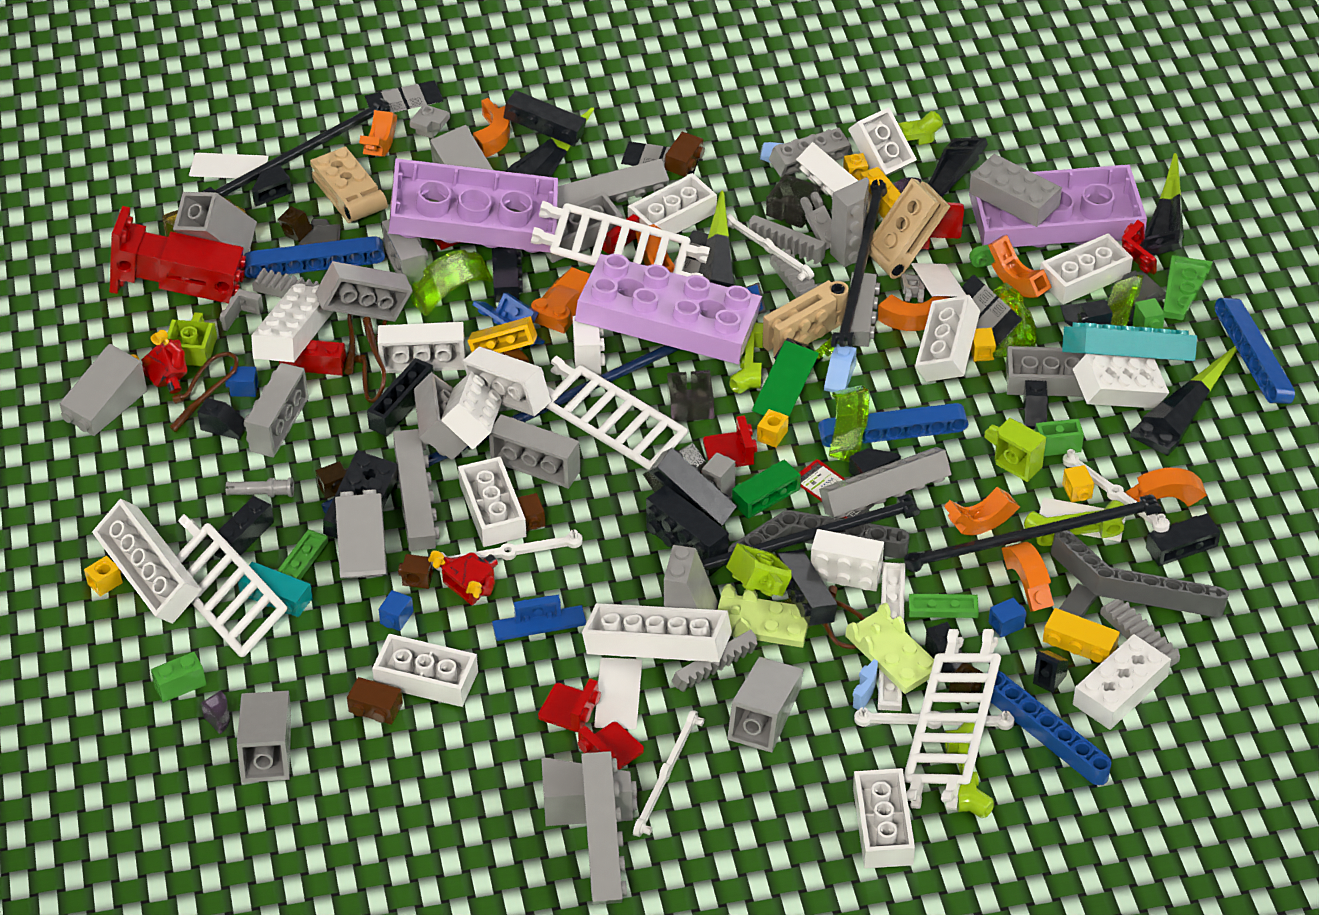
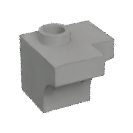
M423 104L409 121L410 127L416 129V134L433 139L450 119V112Z

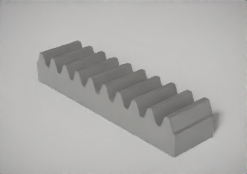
M753 215L749 220V229L764 239L769 238L779 249H790L794 256L799 254L800 259L806 257L807 262L814 260L815 265L819 262L821 263L824 259V241Z
M790 249L784 251L785 253H787L795 259L794 254H791ZM774 254L771 255L770 265L796 298L818 286L817 284L815 285L814 279L809 280L805 278L803 281L799 280L797 275L801 272Z
M263 268L252 286L253 291L282 298L292 285L305 284V286L314 287L320 284L318 281L312 284L310 279L305 282L303 277L297 280L295 275L290 278L288 274L284 276L280 272L274 274L273 270H270L268 273Z
M1115 599L1101 608L1100 614L1126 639L1135 634L1171 658L1170 667L1179 662V649L1176 648L1174 650L1172 643H1167L1165 636L1161 638L1160 632H1155L1153 625L1148 626L1147 619L1142 620L1141 614H1136L1134 607L1130 609L1128 602L1124 603L1123 600Z
M750 629L727 643L720 662L694 661L676 671L672 678V683L677 689L685 692L687 687L692 688L695 682L699 684L702 678L708 679L710 673L715 675L718 669L722 671L725 665L729 667L732 661L737 662L740 656L744 658L747 652L753 653L757 645V637Z

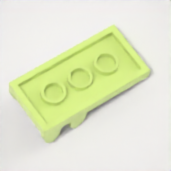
M731 584L723 587L717 610L728 611L732 630L731 636L738 637L751 629L758 641L803 648L808 624L804 617H801L799 609L795 604L758 599L756 591H749L747 589L744 590L743 596H739L735 593V588Z
M887 603L880 605L877 612L859 623L852 622L847 625L845 636L871 662L874 659L877 660L878 668L904 694L929 680L934 659L905 632V624L901 616L894 619L891 618V611Z

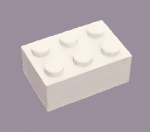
M889 107L858 121L848 129L860 153L864 154L868 168L879 167L886 177L906 168L917 160Z
M817 529L811 548V563L824 582L877 591L882 573L884 542Z

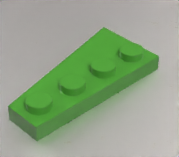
M1172 255L1163 308L1164 318L1184 320L1212 268L1213 261Z

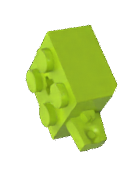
M194 312L191 321L172 319L167 332L168 340H180L182 349L185 352L186 365L203 366L211 358L217 340L215 323L204 322L203 313Z
M1009 418L1000 427L992 424L985 431L984 438L996 446L995 463L999 467L1026 482L1043 467L1046 437L1012 418Z
M739 543L736 544L726 566L733 573L732 577L741 581L745 589L749 591L757 589L771 597L773 595L783 597L792 578L791 569L774 553Z

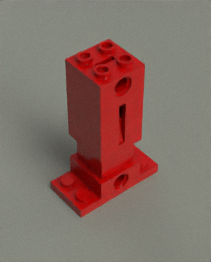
M122 206L111 235L110 293L118 294L120 286L124 287L125 281L135 283L137 277L159 282V289L229 304L231 297L240 289L239 282L243 283L245 271L242 270L246 262V256H243L244 247L172 231L169 237L146 232V226L133 223V217L130 216L131 208Z

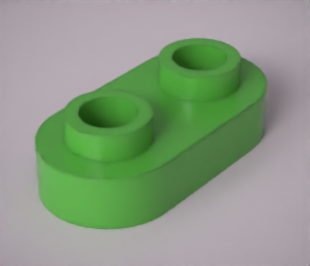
M988 245L978 246L969 254V259L975 267L989 266L995 262Z

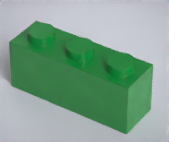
M784 459L732 488V502L749 519L799 491L801 474Z

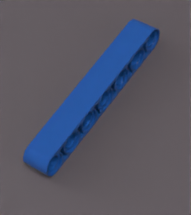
M372 236L250 251L244 254L246 256L244 271L245 276L248 278H257L263 268L268 273L270 270H273L274 274L280 272L281 275L328 270L332 261L356 266L377 264L385 259L383 240L380 237Z
M1218 298L1215 303V312L1269 403H1292L1295 397L1294 388L1243 302L1238 298Z
M953 403L827 418L818 424L822 444L825 447H839L961 432L969 424L962 404Z
M998 671L990 702L1002 712L1005 711L1006 713L1009 711L1018 725L1094 785L1106 784L1109 780L1111 759L1009 677Z

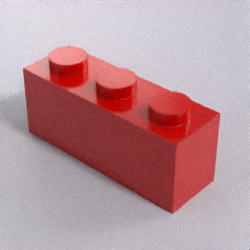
M310 340L295 362L279 361V365L284 363L305 369V373L343 376L346 365L345 343Z

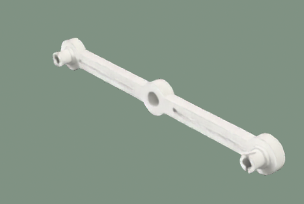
M727 214L728 228L737 229L762 246L768 253L774 254L801 272L797 275L799 280L803 281L805 278L810 280L814 277V273L809 266L803 265L776 247L769 238L764 239L737 221L731 214Z
M1067 450V454L1063 456V464L1067 467L1085 465L1093 482L1107 492L1109 499L1119 500L1124 505L1137 502L1124 492L1122 486L1113 485L1081 462L1079 456L1075 454V450ZM1145 512L1137 513L1151 523L1155 531L1166 532L1169 530L1170 522L1164 514L1147 516Z
M574 529V532L571 530L564 537L518 545L506 543L500 548L474 553L481 559L492 554L495 558L512 560L519 554L565 546L577 548L582 544V535ZM466 554L455 555V556H449L448 558H454V557L464 556V555H466Z
M861 707L855 712L854 721L857 725L863 727L868 726L870 723L917 724L920 714L871 713L866 707L864 709ZM930 711V713H940L938 711ZM1003 711L998 716H987L985 726H997L1002 730H1009L1014 725V717L1009 711L1006 713ZM927 722V727L938 729L942 725L961 726L963 723Z
M691 710L689 712L680 736L667 762L662 765L659 779L640 818L635 823L633 835L641 837L643 833L650 835L652 832V827L647 826L646 822L665 783L669 780L671 771L691 729L695 725L702 727L705 719L698 717L697 711Z

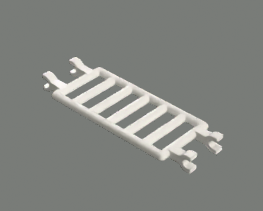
M542 201L539 217H551L559 221L554 235L534 227L531 243L551 246L550 252L552 254L596 265L609 224L621 226L614 254L622 255L629 229L641 232L633 260L634 263L641 264L649 235L661 238L654 264H663L670 240L681 243L673 273L687 277L691 275L703 276L700 273L682 271L686 256L706 263L710 250L709 247L690 245L689 237L569 203L564 204L563 208H558ZM571 212L582 217L572 249L568 250L559 246ZM590 218L602 221L591 256L579 253Z
M949 629L945 653H938L934 658L904 772V781L911 783L910 789L906 793L907 800L911 801V808H921L922 791L924 784L927 783L947 784L945 791L942 793L941 800L942 802H947V809L956 810L960 784H969L971 781L1001 661V656L993 653L994 648L998 644V638L993 637V629L983 630V643L980 653H958L964 639L958 637V629ZM943 662L990 663L988 673H941ZM938 682H985L983 693H935ZM933 702L980 703L978 713H930ZM927 722L975 723L973 734L925 733ZM922 742L970 743L968 754L920 753ZM917 763L965 764L962 775L914 774Z

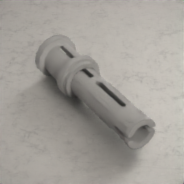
M289 477L287 480L270 478L267 481L226 482V487L233 488L226 489L227 496L267 494L270 497H275V495L293 497L294 480L292 477Z

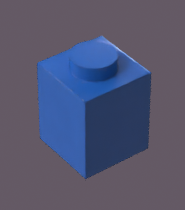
M238 366L236 372L225 381L226 388L230 390V396L256 397L259 382L257 368Z
M391 590L378 609L380 624L387 628L401 631L413 613L412 597Z
M1014 598L990 607L988 622L1001 638L1024 628L1026 610Z

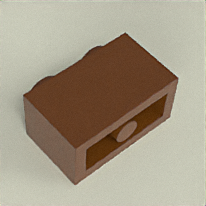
M682 131L665 154V170L686 177L690 170H694L698 158L701 159L704 155L703 138Z
M358 677L347 696L348 711L356 716H363L380 723L384 722L392 725L403 705L402 691L396 687Z

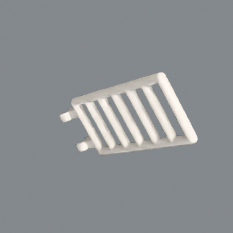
M558 356L551 360V364L554 365L551 368V372L556 375H562L565 379L554 390L548 387L551 402L546 408L649 470L662 452L670 448L674 449L687 435L688 429L584 366L579 365L573 369ZM580 375L591 380L564 408L554 403ZM598 385L608 390L581 418L571 413ZM615 395L624 400L623 404L598 429L588 424ZM632 406L642 411L616 439L605 434ZM649 416L659 421L633 450L623 445ZM667 426L677 432L651 460L640 455Z
M183 514L178 521L193 535V538L177 555L175 554L181 563L207 535L213 539L212 544L187 570L192 578L219 548L226 554L199 583L202 591L191 603L237 655L245 657L287 611V606L211 524L207 523L200 529L193 519H189ZM233 561L238 566V569L204 604L199 597ZM246 575L251 582L222 614L216 618L211 611L235 584ZM258 588L263 593V596L229 632L224 624ZM271 602L276 608L275 611L242 646L236 638L263 608Z

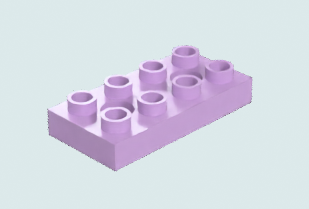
M396 158L388 234H397L405 238L439 239L447 243L481 244L489 248L523 249L530 253L539 251L551 253V246L533 244L531 239L534 227L540 228L546 233L555 234L557 219L551 217L542 218L539 217L542 201L557 207L558 178ZM427 199H433V200H437V201H439V202H431V201H428ZM509 209H516V210H519V211H521V212H514V211H511V210H509Z
M1130 165L1032 172L1062 187L1060 206L1038 227L969 193L982 246L990 244L1003 235L1008 236L1012 247H1045L1049 244L1070 242L1084 244L1108 233L1116 241H1122V236L1125 234L1124 231L1130 223L1134 224L1137 220L1144 223L1145 234L1147 217Z
M600 254L578 299L575 321L739 364L758 318L762 296L752 294L742 286L725 287L710 283L707 278L700 275L687 277L672 273L662 265L653 264L645 266L630 262L625 256L620 254Z

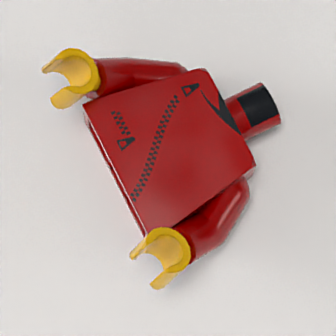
M159 330L151 336V341L157 346L141 359L144 376L150 379L154 386H167L169 393L175 394L182 390L179 380L187 373L185 352L182 349L180 340H168L167 332ZM131 355L139 360V357L137 355Z
M439 551L431 552L428 561L434 562V568H442L443 583L469 604L474 605L481 597H488L492 594L495 585L493 568L498 565L497 559L492 554H489L484 559H481L474 552L464 556L448 558L444 557Z

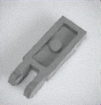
M818 192L811 193V200L816 208L815 210H813V206L807 197L801 198L800 202L816 239L824 241L825 250H827L831 244L832 220Z
M901 274L900 282L903 294H905V301L910 302L911 297H917V301L923 303L925 287L920 277L912 274Z

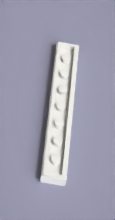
M883 562L881 605L883 603L889 605L892 619L901 616L904 621L905 563ZM879 669L878 710L901 711L902 691Z

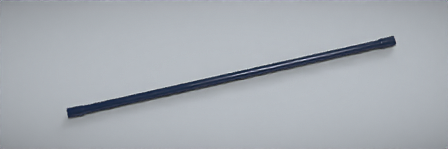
M664 345L600 375V377L612 382L682 349ZM591 380L563 392L554 403L561 406L571 401ZM545 407L536 416L520 412L511 417L526 422L550 410ZM437 451L428 455L429 467L448 457L440 455ZM333 498L321 504L325 514Z

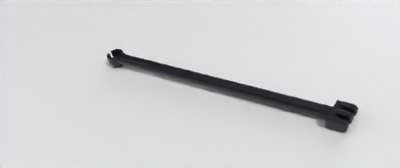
M380 98L370 108L216 190L209 187L202 192H214L224 197L258 179L261 171L277 165L282 166L372 118L374 110L390 112V104L385 99Z
M876 179L870 186L872 198L840 332H833L831 347H837L838 341L840 347H845L846 341H848V347H853L854 332L850 331L881 200L887 194L886 183L879 179L880 185Z
M911 494L897 497V504L750 547L772 552L813 540L817 529L837 533L902 513L905 519L919 515L920 510L916 507L917 504ZM733 551L701 560L705 571L727 565Z
M1146 495L1140 497V502L930 552H912L904 557L905 566L910 572H918L923 564L1145 512L1147 516L1161 512L1162 508L1154 495Z

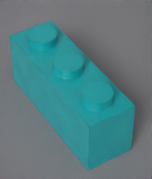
M255 562L249 564L255 573L287 606L285 614L299 617L313 599L309 583ZM246 575L238 581L240 593L251 582ZM257 588L248 599L258 601L263 596V593ZM271 602L266 605L267 607L275 608Z

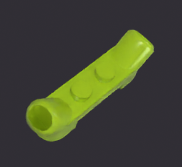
M930 111L921 120L898 123L907 141L917 140L918 145L934 141L935 132L943 126V120L938 113Z
M755 322L743 352L745 356H742L740 360V368L742 369L730 376V388L737 394H742L749 388L761 389L762 363H753L754 348H763V323Z
M1113 500L1110 501L1104 510L1123 506L1124 504ZM1032 511L1024 521V528H1031L1098 511L1048 518ZM1125 517L1067 531L1072 532L1074 535L1099 532L1101 538L1114 537L1123 532L1124 524L1122 520ZM1055 533L1036 537L1037 543L1041 546L1052 545Z
M963 723L957 730H945V733L973 734L975 723ZM945 743L946 754H968L970 743ZM958 763L959 773L962 775L965 764ZM973 772L969 784H960L957 811H970L982 819L988 817L992 812L994 800L976 788L979 785L978 773Z

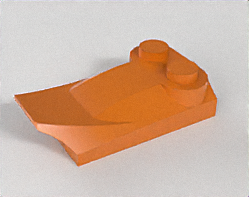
M571 267L559 277L542 298L532 302L531 308L538 312L534 323L565 334L573 323V316H576L578 299L591 274Z

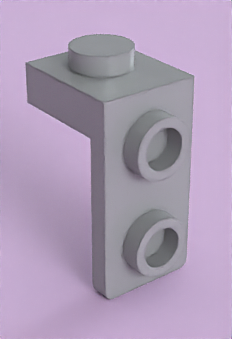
M238 289L236 294L231 297L226 309L222 310L220 314L223 330L228 331L241 310L260 315L264 310L262 295Z

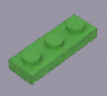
M308 529L277 571L301 580L328 544V536Z
M909 594V617L978 618V595Z

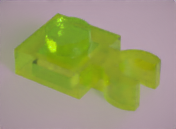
M832 337L816 350L819 353L817 359H820L823 355L829 357L833 353L835 347H831Z

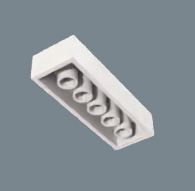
M305 284L292 285L251 335L253 359L295 362L310 340L313 339L334 312L321 308L315 294L319 285L314 287L305 286Z
M120 499L92 531L155 617L173 624L202 591L138 506Z
M599 603L595 604L582 631L587 654L720 662L732 633L727 610Z

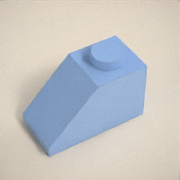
M837 344L830 358L824 391L845 395L856 366L857 348L840 347Z

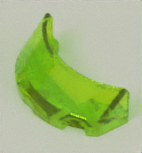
M466 250L453 251L436 259L422 271L423 277L421 280L414 282L411 286L413 290L411 293L412 304L422 314L427 316L443 297L457 287L473 281L492 282L493 278L479 253L475 251L467 252Z
M1138 274L1115 283L1108 301V306L1113 312L1111 325L1128 326L1136 297L1139 296L1143 275Z
M1004 283L995 289L993 294H996L1019 315L1022 321L1001 342L999 349L993 352L994 358L1007 357L1008 346L1035 347L1037 339L1035 323L1030 310L1026 309L1023 304L1024 298L1020 292L1009 284Z
M862 385L832 392V397L836 401V420L829 457L849 462V456L859 452L861 449L862 436L868 421L870 401L869 391Z

